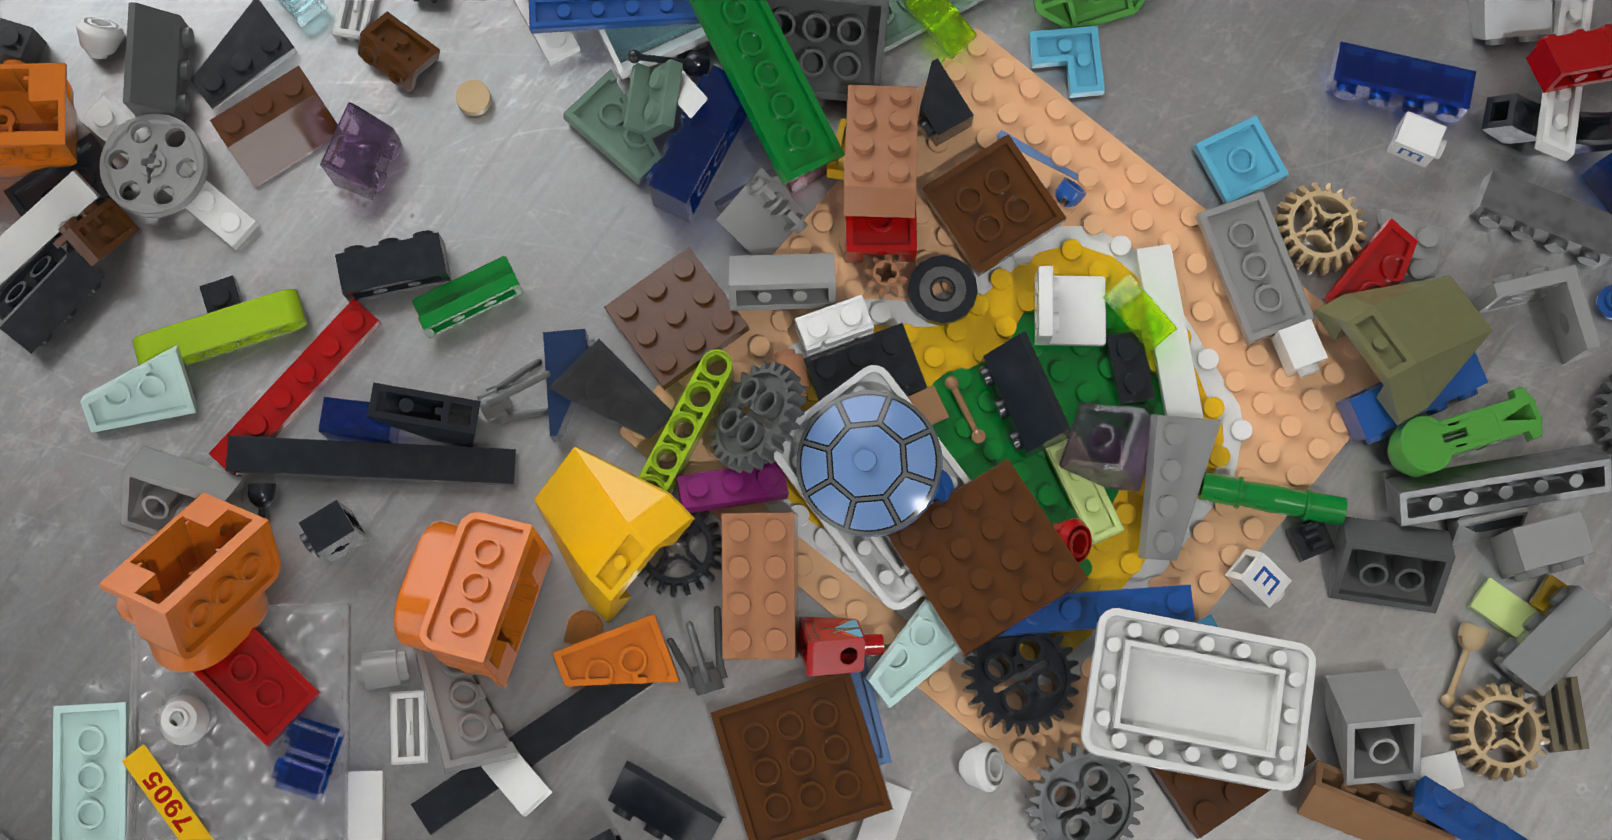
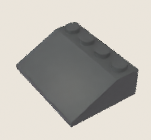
M766 0L816 98L848 101V85L880 86L889 0Z

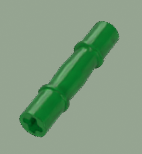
M1208 472L1204 474L1198 494L1199 500L1230 505L1236 509L1239 506L1268 513L1298 516L1302 521L1311 520L1339 526L1343 525L1347 512V498L1312 492L1311 489H1306L1303 492L1273 484L1244 481V477L1235 478Z

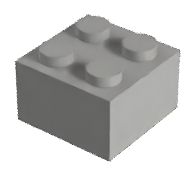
M1582 511L1516 527L1489 538L1501 578L1514 577L1516 583L1585 564L1583 557L1595 553Z

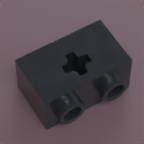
M338 500L299 522L304 532L299 537L310 554L314 552L318 558L323 557L330 562L336 561L369 541L352 510Z

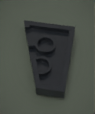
M600 339L586 350L548 388V390L647 439H650L670 419L673 413Z

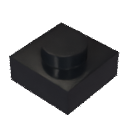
M233 275L199 286L207 313L243 302L237 279Z

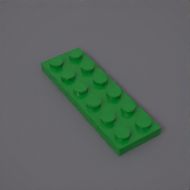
M688 0L782 184H787L842 158L845 153L766 0Z

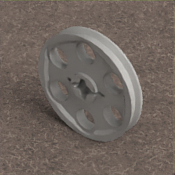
M145 114L126 121L108 138L100 157V176L107 193L128 212L147 218L169 216L187 207L200 193L208 172L207 153L200 138L186 123L165 114ZM142 127H149L151 129L149 140L145 143L135 142L134 135L136 131ZM176 131L184 132V143L179 147H170L168 144L170 135ZM120 153L127 154L129 157L128 164L122 169H113V158ZM155 159H157L161 163V167H155L152 173L147 168V165L153 164ZM186 162H194L197 165L195 174L189 178L181 177L179 174L180 167ZM130 184L139 185L140 193L135 199L125 200L123 198V190L126 186ZM164 188L173 189L174 197L172 201L165 205L158 204L157 194Z

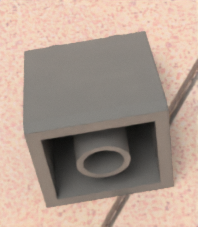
M1467 0L1473 38L1485 40V45L1507 44V38L1519 37V42H1533L1540 39V34L1553 33L1552 0Z
M1398 669L1325 675L1324 706L1346 786L1420 779L1422 715Z

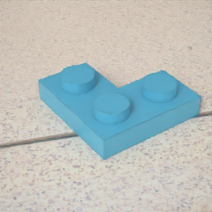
M1097 26L1029 31L1028 40L1032 68L1066 66L1069 98L1104 95L1105 85Z

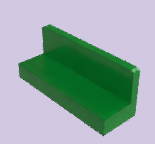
M502 256L414 298L412 303L419 316L418 319L423 330L431 338L524 292L507 257Z

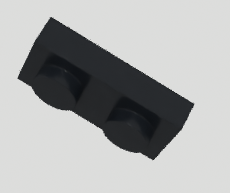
M1141 330L1107 335L1105 344L1118 406L1154 400L1155 394Z

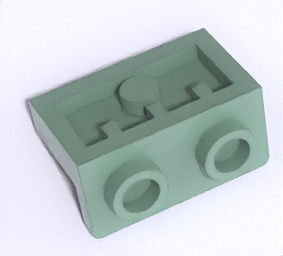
M670 59L655 69L640 63L633 65L623 124L625 129L655 138L674 127L683 63Z

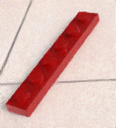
M353 298L208 454L226 469L228 435L276 438L382 323ZM230 473V474H233V475H236V476H240L242 473Z

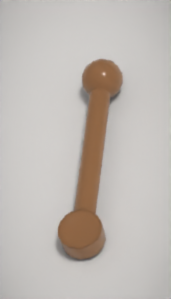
M950 376L946 378L945 386L952 391L972 431L971 440L975 444H981L984 442L986 435L984 431L978 429L958 389V379Z

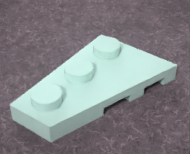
M178 345L83 395L80 402L91 433L193 414L197 412L198 408Z

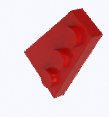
M1392 218L1386 220L1322 300L1327 304L1344 294L1400 284V281L1405 277L1418 240Z

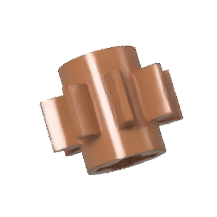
M888 255L887 259L882 261L873 257V270L864 269V276L872 279L866 286L867 292L875 289L879 293V300L883 299L884 294L889 293L894 297H898L897 284L903 286L907 283L906 277L899 276V273L904 270L905 264L899 263L896 265L892 262V255ZM883 272L890 273L887 283L881 282Z

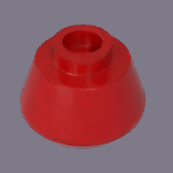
M1078 518L1055 523L1053 525L1078 564H1080L1087 558L1091 549L1092 536L1089 528L1083 520Z

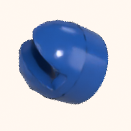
M1067 177L1063 178L1055 191L1058 203L1064 197L1067 200L1064 207L1069 208L1077 206L1087 194L1081 186Z

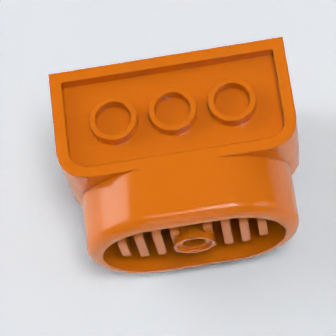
M20 60L4 61L3 64H0V177H25L34 170L45 167L75 165L77 163L78 141L77 111L74 108L73 88L67 80L66 63L26 64Z
M203 492L101 581L99 586L102 590L119 597L116 604L119 616L135 624L138 635L141 639L148 642L151 653L158 664L175 672H195L209 668L223 660L249 635L253 627L257 628L267 614L269 605L266 589L273 584L280 573L281 558L268 519Z
M482 512L468 514L461 520L459 525L445 521L432 523L424 531L417 543L398 593L394 610V632L397 640L402 645L431 652L441 663L458 668L465 674L473 676L477 673L491 677L499 687L506 688L553 555L534 526Z

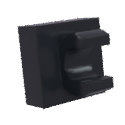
M1306 520L1285 530L1299 562L1335 548L1330 534L1322 522Z

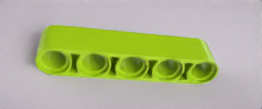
M285 289L141 334L132 339V344L138 366L176 345L179 347L184 365L186 366L299 330L307 325V320L298 290Z
M719 349L710 350L702 357L643 467L639 478L672 494L676 486L677 476L682 475L716 411V406L719 405L723 398L722 394L726 392L734 375L733 364L729 354ZM719 361L726 364L727 369L722 375L714 376L708 372V367L714 362ZM698 392H705L711 398L707 405L697 407L691 403L692 397ZM682 423H689L694 427V431L687 438H679L675 435L677 426ZM665 454H672L677 457L676 465L669 470L661 469L658 466L659 459Z

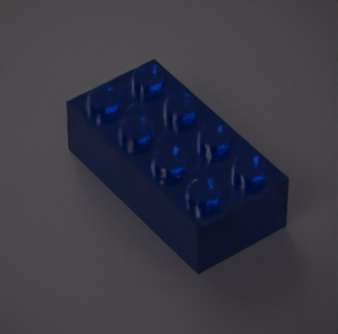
M713 65L709 75L704 73L697 84V87L708 98L707 101L692 118L684 110L682 111L679 122L682 124L676 134L671 133L663 148V152L666 154L660 164L655 163L647 176L653 205L688 223L694 217L747 118V114L725 71Z

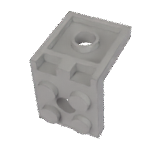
M1576 265L1549 271L1548 266L1538 267L1526 272L1527 276L1516 279L1514 274L1495 278L1492 280L1493 285L1482 288V293L1472 301V304L1479 313H1484L1542 299L1562 365L1576 362L1601 347Z

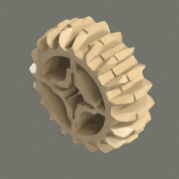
M1317 182L1312 183L1309 190L1304 185H1301L1297 188L1296 194L1289 192L1285 196L1286 202H1280L1276 209L1279 214L1274 215V219L1290 258L1292 257L1296 260L1294 263L1295 270H1298L1304 264L1306 265L1307 275H1311L1316 267L1321 276L1326 275L1330 268L1333 272L1337 273L1342 269V264L1349 266L1354 261L1353 255L1358 256L1362 251V247L1359 244L1364 243L1367 235L1361 232V230L1367 227V221L1357 219L1363 214V208L1353 209L1352 205L1356 199L1355 197H1350L1348 200L1342 197L1345 194L1344 188H1340L1336 193H1333L1331 183H1327L1322 191ZM1321 206L1331 210L1335 214L1326 213L1325 211H1323ZM1302 209L1304 213L1302 217L1304 227L1295 233L1294 216L1297 210ZM1314 225L1316 226V228H1321V227L1326 228V227H1328V228L1325 230L1324 233H1323L1322 230H1317V231H1316V230L1314 229V230L1310 231V230L1314 227ZM1343 225L1344 242L1342 247L1337 250L1334 244L1336 242L1334 231ZM1303 244L1313 245L1318 252L1307 248Z
M1495 683L1486 684L1485 690L1480 686L1473 688V696L1466 694L1461 697L1465 707L1455 706L1453 712L1460 717V720H1450L1448 723L1449 726L1458 728L1457 734L1449 736L1450 741L1460 742L1461 746L1454 750L1456 755L1466 754L1467 757L1463 760L1462 765L1464 767H1471L1476 764L1474 774L1476 776H1483L1487 772L1489 781H1497L1500 776L1504 782L1512 781L1514 775L1518 778L1526 777V768L1530 770L1538 768L1534 757L1545 758L1547 755L1539 747L1540 745L1549 744L1551 741L1548 737L1542 736V731L1548 730L1551 725L1549 723H1540L1539 718L1546 711L1543 709L1533 710L1532 707L1537 699L1528 697L1523 700L1525 690L1517 688L1512 692L1511 685L1508 683L1501 684L1499 689ZM1491 702H1497L1508 706L1513 711L1510 714L1499 717L1494 712H1488L1484 707ZM1475 722L1481 729V736L1477 742L1474 735ZM1521 723L1524 728V742L1518 734V728ZM1504 725L1502 727L1504 732L1501 733L1504 734V738L1495 739V732H1497V730H1494L1495 726ZM1497 747H1500L1504 752H1510L1514 758L1507 762H1499L1488 757L1486 753L1489 750H1495Z

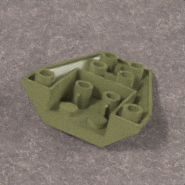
M1451 275L1344 294L1316 309L1314 312L1334 341L1347 335L1384 386L1376 398L1397 426L1427 410L1493 331Z

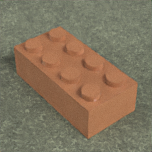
M848 85L843 216L915 218L918 87Z
M794 512L721 513L722 659L799 658L798 514Z

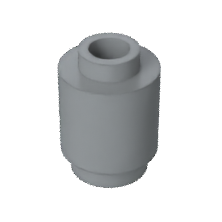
M397 649L361 654V662L355 663L357 683H364L366 690L401 685L402 681L410 680L406 651L397 652Z

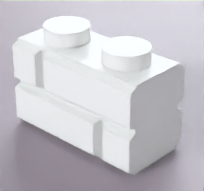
M862 295L795 318V329L806 357L873 334L874 326Z

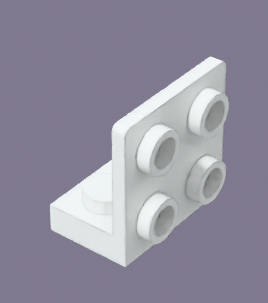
M1039 266L1034 277L1035 345L1104 346L1106 343L1105 278L1103 276H1053V266Z

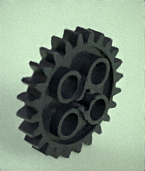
M1051 633L996 637L972 652L975 656H966L963 662L970 666L971 669L964 671L961 677L971 680V684L963 688V692L974 693L975 695L968 703L969 706L980 704L982 707L977 717L980 719L987 714L991 716L990 728L999 722L1003 723V734H1007L1012 729V726H1015L1018 737L1024 735L1027 726L1031 734L1036 735L1040 730L1039 723L1043 728L1049 730L1053 727L1051 717L1058 722L1063 720L1065 717L1060 708L1064 710L1073 708L1074 705L1067 697H1075L1079 693L1070 684L1081 679L1079 675L1073 674L1070 669L1079 664L1078 661H1068L1066 657L1073 648L1066 647L1062 649L1059 646L1064 638L1063 635L1055 639L1050 637ZM1021 644H1027L1032 647L1035 653L1034 660H1026L1021 656L1019 651ZM1043 660L1048 662L1047 667L1032 673L1024 681L1019 680L999 693L993 691V687L1009 680L1017 672L1022 673ZM989 661H997L1003 666V677H995L990 673L988 668ZM1039 676H1046L1051 680L1053 685L1051 693L1044 692L1039 688ZM1009 692L1015 693L1021 698L1022 707L1020 710H1015L1007 704L1006 696Z

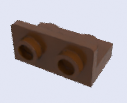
M388 11L360 33L358 55L368 65L378 69L394 84L401 86L408 92L415 88L417 76L439 59L440 49Z
M110 198L100 206L96 201L90 204L79 214L82 217L79 221L73 216L58 229L62 235L53 245L58 249L69 241L91 266H94L134 236L140 228Z

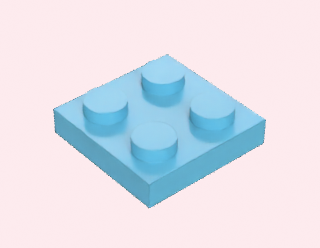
M1257 115L1196 143L1193 148L1223 204L1255 194L1286 179L1289 175Z

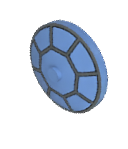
M868 390L843 395L828 403L812 418L799 443L796 469L804 498L822 520L834 528L851 535L878 537L904 529L927 510L940 486L943 457L937 434L920 410L907 400L894 394Z

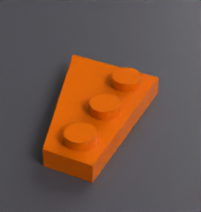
M656 613L552 652L565 687L681 681Z

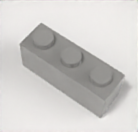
M834 253L728 256L730 311L826 308L836 304Z

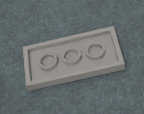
M1263 191L1197 214L1196 220L1247 345L1274 336L1279 330L1311 319L1312 322L1315 320Z

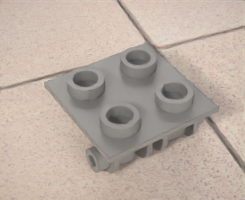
M759 168L715 220L751 255H773L793 231L799 234L807 227V223L804 220L808 214L762 168Z

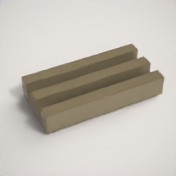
M1578 677L1561 678L1554 686L1564 744L1559 743L1551 689L1543 697L1540 696L1542 709L1546 711L1543 715L1544 723L1551 725L1546 730V735L1551 740L1548 744L1549 753L1590 749ZM1564 685L1567 686L1576 743H1574Z

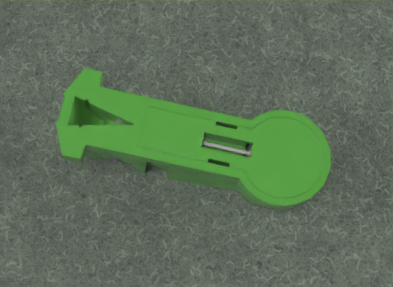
M1519 387L1507 392L1509 400L1441 421L1429 416H1418L1405 422L1395 429L1389 439L1387 447L1388 458L1393 467L1400 473L1412 477H1421L1443 469L1453 458L1463 456L1474 450H1482L1503 440L1508 441L1524 435L1527 442L1542 437L1543 417L1539 413L1536 400L1523 387Z

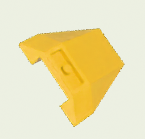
M579 447L572 449L534 498L584 599L607 623L616 617L632 597L626 589L658 549L673 545L695 519L671 493Z

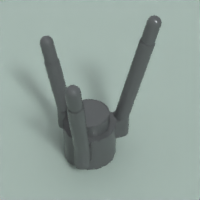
M541 359L534 360L497 385L487 388L486 393L477 396V400L481 401L480 408L487 422L497 419L499 425L510 420L548 414V407L510 413L507 411L513 408L511 396L550 377V371H544L507 390L505 389L541 365Z
M715 606L716 668L713 661L705 663L700 643L691 621L686 623V628L697 661V666L692 667L693 672L674 639L668 638L667 640L673 655L686 676L689 689L695 688L697 696L725 688L722 679L728 677L724 666V659H722L721 608Z

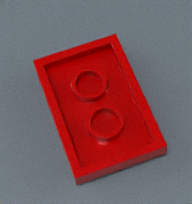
M254 627L249 635L223 660L209 668L193 672L267 747H270L322 695Z

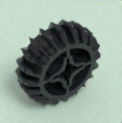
M708 511L703 512L699 518L696 517L698 512L690 513L695 519L691 522V526L674 543L680 545L682 542H686L683 548L686 551L687 557L691 560L680 554L670 557L669 553H672L670 546H664V552L659 559L660 562L655 568L649 561L637 575V577H642L647 573L650 574L644 582L647 588H650L658 581L657 594L662 595L666 587L671 586L670 596L676 598L678 587H683L686 597L692 595L689 585L695 583L697 589L701 592L705 590L700 580L702 577H705L710 582L715 581L716 578L709 569L712 567L716 570H722V563L714 560V556L722 557V548L715 547V545L722 543V534L712 536V533L717 531L720 526L717 521L706 525L711 516ZM700 531L707 541V552L703 563L691 552V546ZM677 564H684L694 570L693 573L684 577L663 575Z

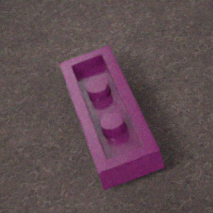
M776 462L772 464L764 463L762 470L754 467L751 473H747L744 470L738 473L729 468L680 475L676 478L680 503L690 513L788 499L789 495L785 474Z

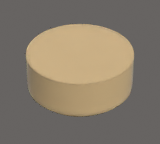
M468 80L462 83L456 91V102L460 110L466 115H482L491 105L492 98L489 89L481 81Z

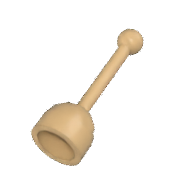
M1461 623L1457 639L1459 645L1463 648V652L1447 694H1444L1440 699L1443 707L1451 708L1454 706V694L1470 652L1483 648L1489 637V631L1470 623Z

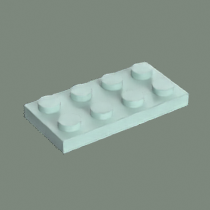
M130 703L53 706L52 840H130V772L122 762L130 755Z

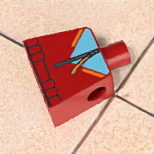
M799 617V654L807 676L861 672L864 670L865 656H882L884 653L883 634H864L859 621L856 619Z

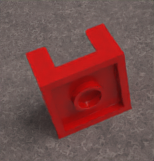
M916 202L915 218L845 216L846 263L863 262L864 255H898V262H915L917 255Z

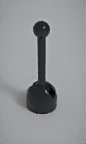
M631 50L627 55L628 60L633 64L639 61L665 63L670 59L683 63L682 68L685 73L695 78H705L710 67L709 53L702 50H692L683 59L641 54L638 50Z
M249 483L247 484L249 501L258 507V516L265 518V508L270 506L276 498L277 484Z

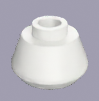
M85 17L76 24L80 46L86 50L88 56L93 58L106 59L108 55L114 54L125 37L122 27L109 19Z
M180 695L168 701L163 707L159 718L162 734L167 740L177 745H190L197 742L205 735L210 723L207 706L199 698L191 695Z
M983 742L964 753L959 761V773L968 785L984 792H993L1004 779L1005 761L1003 754L993 743Z

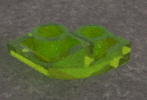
M907 0L905 2V8L926 28L929 37L951 59L977 37L972 27L949 0Z
M1130 274L1102 296L1150 352L1178 329Z

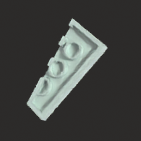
M926 599L865 677L889 708L959 652Z

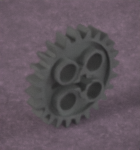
M763 361L760 368L752 365L750 375L742 372L741 382L736 383L732 381L731 393L722 394L725 399L724 404L716 406V409L720 412L719 416L711 419V422L716 425L709 432V435L715 438L710 443V447L715 449L714 457L720 459L719 462L731 470H735L738 473H741L743 470L751 473L754 467L762 470L764 460L772 464L776 451L783 454V443L785 441L792 442L791 431L800 428V425L796 423V419L805 414L799 408L807 399L800 395L805 390V386L800 384L801 377L784 364L773 361L770 365ZM745 405L772 422L771 428L765 427L762 423L743 412V407Z
M1074 742L1071 745L1070 754L1062 747H1059V759L1055 760L1048 755L1045 756L1049 765L1047 769L1036 766L1035 769L1041 775L1040 780L1028 781L1030 785L1036 788L1035 793L1025 795L1026 799L1034 803V806L1029 807L1025 812L1031 817H1037L1029 826L1034 831L1042 830L1037 836L1038 840H1120L1123 835L1129 838L1134 837L1128 827L1130 824L1140 825L1141 823L1133 814L1136 811L1144 810L1142 805L1135 802V798L1144 795V792L1132 787L1140 778L1135 774H1128L1133 767L1130 763H1120L1118 760L1090 754L1085 748L1082 751L1080 745ZM1094 770H1099L1100 777L1098 782L1088 786L1087 779L1089 774ZM1066 785L1068 789L1066 797L1062 801L1056 802L1055 792L1061 786ZM1110 787H1113L1112 792L1104 794ZM1087 796L1089 798L1085 801L1086 807L1083 809L1080 806L1084 804L1083 797ZM1108 803H1113L1114 810L1111 816L1102 819L1101 814L1104 806ZM1065 811L1059 818H1056L1058 812ZM1076 819H1081L1082 825L1080 830L1071 835L1069 833L1070 824Z

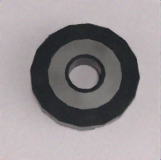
M942 255L930 257L919 263L911 274L907 292L911 307L917 316L927 323L944 326L960 321L969 314L974 307L978 289L976 278L969 266L957 258ZM940 282L947 283L952 289V295L947 299L937 298L932 290L935 284Z

